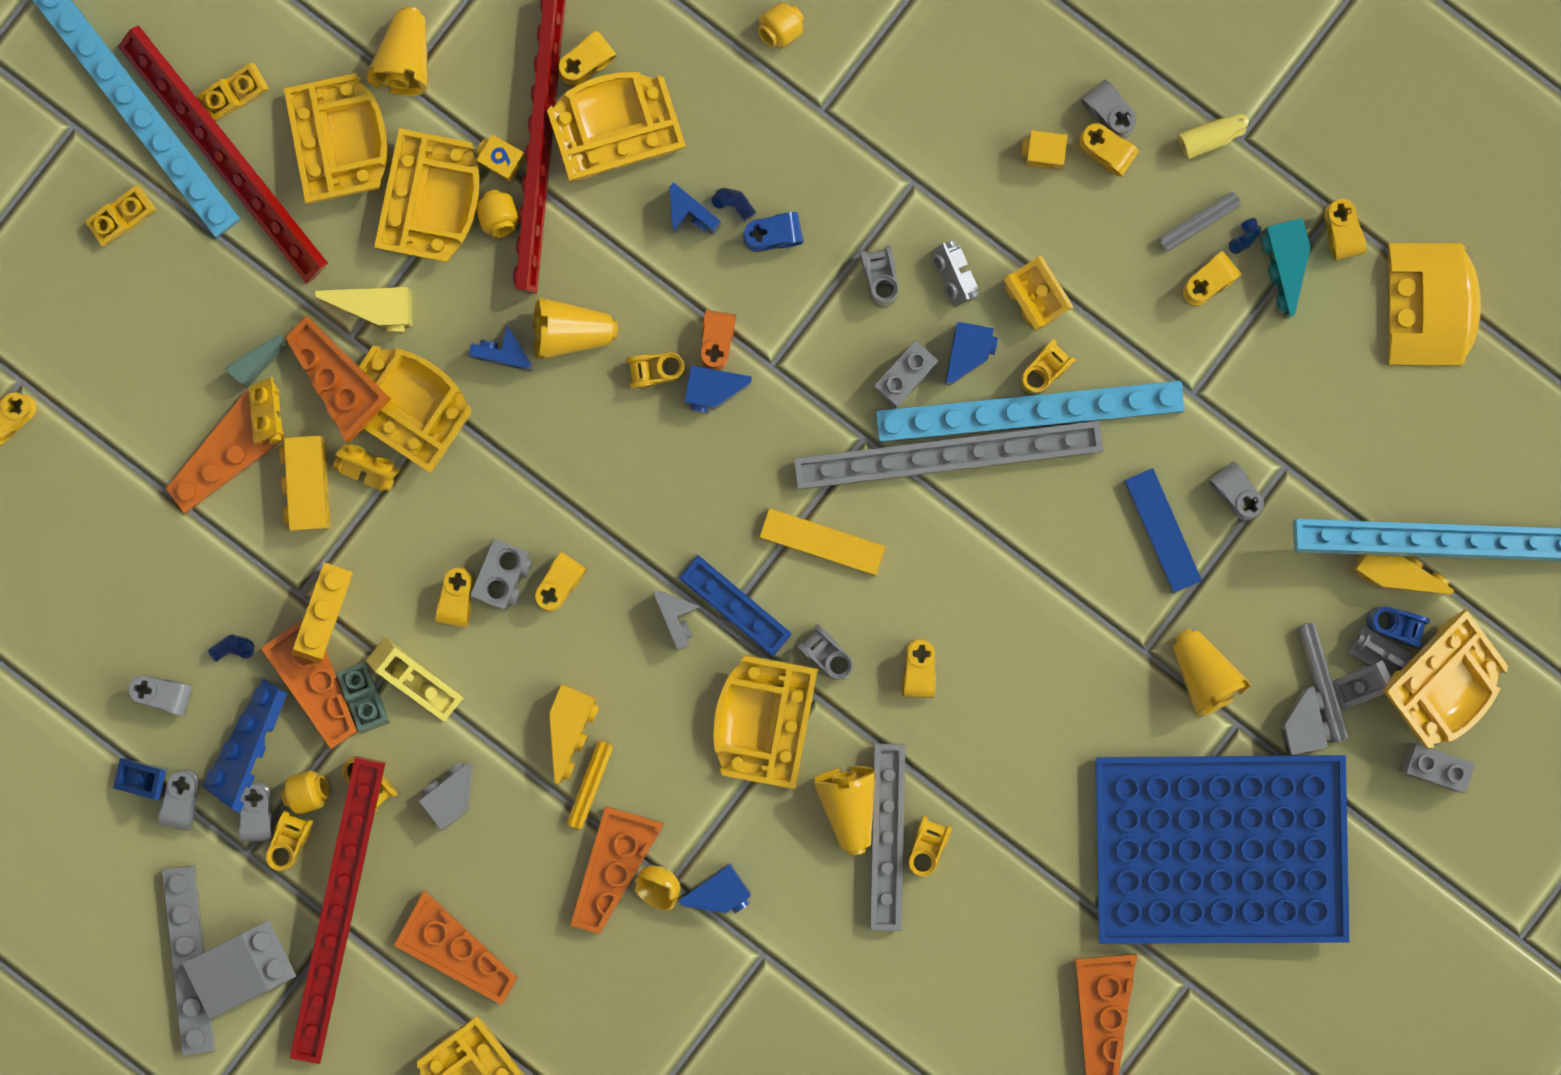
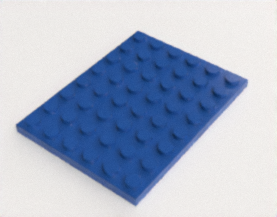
M1346 755L1096 757L1099 944L1350 943Z

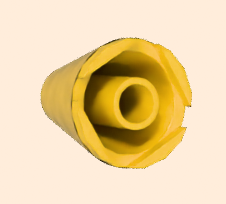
M404 7L402 10L396 11L367 72L366 78L375 88L380 89L382 84L390 87L389 93L400 96H419L422 94V89L425 92L427 91L426 19L420 10L413 7Z
M544 297L537 298L538 300L535 301L533 330H535L536 340H533V348L536 359H546L611 345L612 339H617L618 324L617 321L612 320L611 314Z
M1187 629L1175 637L1177 642L1173 645V649L1198 718L1202 714L1207 716L1231 703L1236 691L1242 695L1251 687L1248 679L1199 630L1192 632L1191 629Z
M851 766L850 771L840 772V768L833 769L817 775L814 781V787L840 849L847 851L849 855L864 853L866 851L865 848L871 845L876 776L874 769L867 766Z

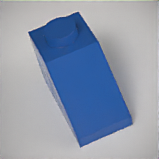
M957 322L945 385H953L988 360L989 354L995 355L998 337L993 336L994 328Z
M691 366L684 401L685 405H691L690 411L708 414L709 409L716 410L751 386L752 377Z
M730 863L682 896L679 901L682 906L720 913H727L732 909L735 914L750 904L747 898L751 896V892Z

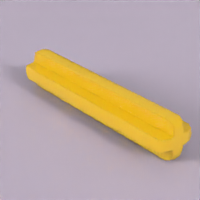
M598 741L567 820V825L570 827L582 829L613 750V745L610 743Z

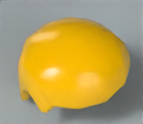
M651 865L642 869L635 879L636 887L634 892L645 903L662 911H671L680 896L681 887L672 871L665 867Z

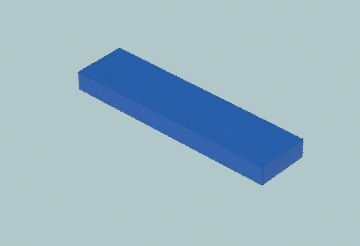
M1152 468L1124 480L1172 592H1178L1201 582V576L1154 469Z
M699 555L679 577L683 583L772 657L792 635L788 629Z

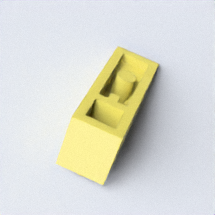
M408 287L315 291V297L320 301L375 326L386 328V333H404L405 328L413 327L411 290Z
M386 637L383 638L366 660L376 673L444 722L463 699L459 693Z

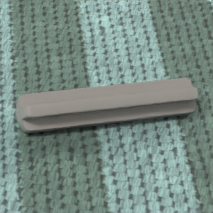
M1234 192L1228 193L1162 235L1158 239L1162 249L1165 252L1170 251L1241 205L1238 196Z

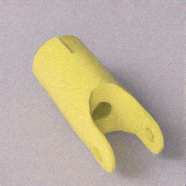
M1240 114L1231 118L1216 119L1178 134L1179 145L1185 158L1188 160L1227 145L1234 138L1242 136L1246 132V127L1249 123L1248 118Z

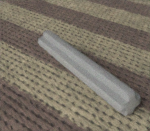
M1314 623L1301 625L1298 627V632L1316 692L1319 691L1322 696L1324 709L1321 711L1324 721L1327 722L1330 730V741L1333 743L1344 741L1348 738V734L1316 625Z

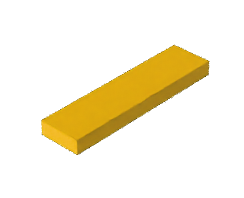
M771 508L768 510L760 534V538L877 576L886 548L884 545Z

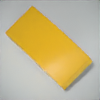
M248 63L227 79H219L197 96L211 117L217 121L270 89L255 63Z
M134 185L116 201L104 205L88 218L85 223L101 246H106L137 226L157 209L141 186Z

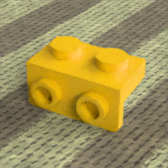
M1042 255L1036 257L1014 273L1004 277L1006 282L1005 289L1008 295L1013 300H1017L1023 310L1021 311L1023 319L1029 326H1033L1035 330L1046 326L1074 308Z

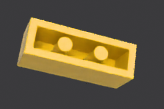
M325 437L284 438V445L280 446L279 449L280 462L286 466V476L281 478L283 495L287 494L288 507L283 508L284 524L289 525V530L293 532L331 529Z
M325 562L323 563L294 643L292 655L318 664L321 663L353 572Z

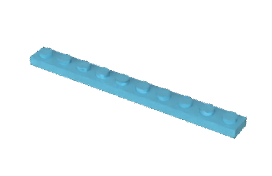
M33 0L213 235L219 238L241 221V218L72 0Z
M1182 381L881 410L876 411L879 442L1180 413L1185 410Z
M1296 519L1293 521L1294 552L1561 561V528Z

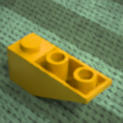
M1361 555L1351 570L1376 588L1439 595H1451L1455 591L1448 586L1450 582L1445 577L1436 572L1432 575L1422 569L1424 564L1413 556L1405 558L1404 556Z
M561 684L549 712L554 780L557 784H561L563 779L569 780L575 767V763L571 762L575 750L581 752L588 736L583 733L587 722L593 724L600 708L595 705L597 698L565 684Z

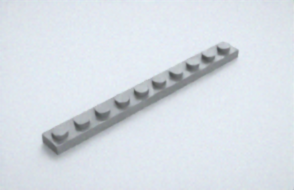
M1094 421L795 458L794 463L797 487L800 490L1103 452L1100 422Z

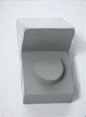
M660 590L654 592L677 650L689 646L687 639L692 638V634L686 620L680 622L678 617L696 610L700 606Z
M1383 660L1371 665L1366 664L1333 680L1334 690L1342 710L1385 694L1384 690L1391 676Z

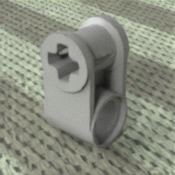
M1104 79L1081 99L1083 106L1089 114L1119 137L1125 139L1133 132L1136 124V114L1109 81ZM1117 118L1120 121L1125 118L1127 120L1126 127L1124 125L1117 127L1115 125Z
M887 245L883 250L866 253L865 250L860 251L865 278H867L872 301L880 307L892 305L898 296V282L891 246ZM882 284L889 285L893 290V294L890 297L882 298L876 293V288Z
M1232 461L1209 479V483L1214 491L1226 502L1239 519L1249 521L1256 518L1263 511L1264 500L1236 462ZM1244 500L1247 502L1252 500L1255 503L1252 507L1254 513L1251 510L1245 512L1242 509V506L1245 504Z
M817 624L814 627L815 631L803 644L799 643L797 647L833 679H846L853 670L852 659ZM820 639H822V641H821L813 650H811L812 647H813ZM837 657L846 659L848 662L846 672L843 674L833 673L830 668L833 659Z
M139 676L131 681L129 694L134 701L156 707L158 710L182 716L185 715L192 690L191 685L149 676ZM147 681V687L151 688L152 692L151 694H145L144 698H142V692L138 691L139 685H145Z
M183 769L169 777L159 812L158 825L190 831L195 816L196 799L200 786V780L194 771ZM185 777V783L190 784V787L181 791L182 787L177 784V781Z
M253 782L250 788L245 787L240 801L244 802L239 818L240 841H272L274 837L271 791L263 782ZM254 789H256L257 794L263 797L257 804H255L254 799H249L248 797Z

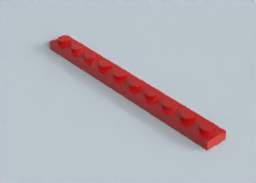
M540 0L539 2L542 17L541 24L537 27L538 54L534 57L536 79L535 85L531 88L533 109L532 115L528 118L530 140L529 145L525 149L527 171L522 179L524 201L523 206L519 210L521 232L516 240L518 263L513 271L515 289L531 294H537L553 137V130L547 110L551 105L552 107L556 105L566 0Z
M138 25L131 28L118 45V48L307 284L314 280L328 262L141 27Z
M355 756L290 1059L320 1064L322 1060L386 762L360 756Z

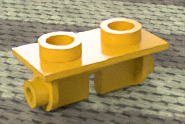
M270 377L248 387L254 444L269 439L270 444H280L284 437L281 417L277 416V413L281 412L280 390L274 384L273 377Z
M344 444L336 452L338 457L333 467L338 469V473L357 481L362 471L367 473L363 483L381 492L384 490L391 491L394 485V480L392 479L401 470L391 460L385 457L372 456L366 453L365 449L354 444Z

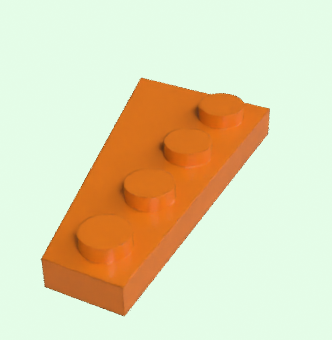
M306 315L285 338L302 368L310 377L317 394L320 395L331 418L340 429L343 439L350 443L391 398Z
M248 391L244 392L167 486L166 490L185 514L279 445L270 444L269 439L254 444Z
M302 619L262 646L261 650L332 750L357 733L327 652L325 651L320 664L291 654L303 621Z
M605 806L570 926L597 934L601 933L665 823Z
M423 891L394 946L503 1005L518 976L428 892Z
M1137 953L1075 958L1085 1075H1119Z

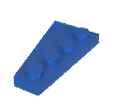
M265 679L261 681L259 687L254 691L251 701L244 713L239 717L235 729L228 741L223 745L219 757L208 771L202 787L225 805L241 813L244 802L240 801L245 787H251L255 777L251 774L256 758H262L265 752V735L267 732L273 731L287 696L285 691Z

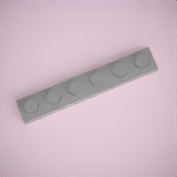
M874 744V774L876 778L872 825L870 930L902 931L905 744Z
M195 866L163 869L162 874L182 1055L213 1052L216 1049L212 1019L209 1020L182 965L205 953Z

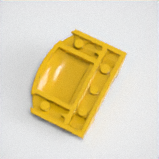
M641 72L607 74L577 85L567 91L554 107L551 105L547 110V114L569 181L595 177L600 173L652 158L657 159L686 148L664 77L657 75L655 79L640 75Z
M356 73L284 88L306 204L372 191L380 187V180L387 162L386 128L375 97L360 82L361 78Z
M399 128L374 248L446 263L452 258L451 256L463 244L471 229L479 200V167L472 151L474 148L471 142Z
M1388 243V365L1462 366L1466 361L1464 358L1474 345L1479 328L1481 298L1475 267L1462 243Z
M372 346L359 367L391 400L363 429L429 473H432L471 415V407L467 405L462 391L454 381L428 360L402 349L380 350V346Z
M1467 610L1461 611L1437 628V634L1401 671L1394 672L1384 690L1386 696L1425 748L1435 747L1433 744L1443 741L1450 742L1472 728L1490 708L1501 689L1496 687L1500 671L1502 673L1507 672L1508 665Z
M744 655L740 660L741 662L729 674L722 688L715 712L714 749L723 767L720 768L722 776L795 789L818 668Z
M477 1015L417 1060V1069L420 1068V1075H525L496 1039L495 1034Z

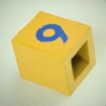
M491 134L489 140L483 139L476 151L478 156L476 161L481 167L510 184L525 160L524 152Z

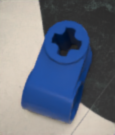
M798 212L782 213L749 222L744 230L743 241L745 246L753 252H761L803 244L804 240ZM753 230H758L759 234H765L762 236L761 242H757L756 238L751 237L753 236Z
M1392 607L1373 608L1369 611L1366 618L1368 628L1378 635L1394 639L1398 643L1421 649L1423 645L1420 641L1425 625L1430 622V619ZM1382 612L1389 616V625L1385 629L1380 628L1377 622L1378 616Z

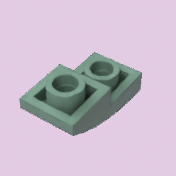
M366 662L337 672L345 699L350 705L357 729L361 734L390 723Z

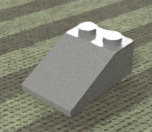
M270 921L182 964L209 1020L296 977Z

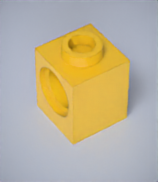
M1031 130L1029 137L1022 140L1021 156L1026 157L1025 165L1061 170L1064 166L1068 135Z

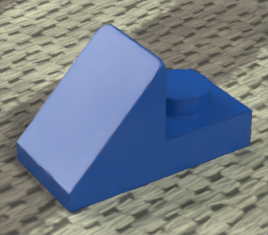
M673 182L669 188L674 234L687 218L691 216L693 219L690 222L702 233L708 230L714 235L721 226V221Z
M508 326L502 350L497 349V343L480 340L479 345L471 343L469 356L473 359L532 371V363Z
M120 758L113 788L159 801L163 794L168 768Z

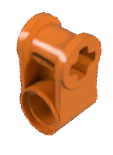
M705 310L701 347V362L705 368L722 370L727 365L730 344L733 340L736 314ZM713 349H718L719 355L723 356V358L719 357L717 362H711L710 356L706 354H712Z

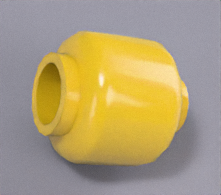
M780 2L760 17L759 36L769 47L774 46L782 49L802 35L804 28L802 23L804 20L803 15L796 6H789L786 3Z
M491 190L484 193L482 199L477 203L476 214L482 231L495 238L505 237L514 232L515 227L519 223V214L514 199L510 194L500 192L499 190Z
M312 770L288 777L285 781L284 789L281 791L284 805L290 807L296 814H305L321 809L330 796V789L326 778Z

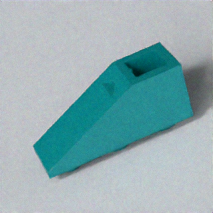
M1303 218L1268 226L1262 231L1263 236H1260L1262 251L1264 254L1269 255L1271 265L1268 266L1269 278L1272 284L1276 283L1279 293L1275 297L1279 313H1284L1285 319L1293 317L1296 313L1311 248Z

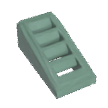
M277 335L228 365L225 370L242 385L249 387L288 345V342L282 336Z

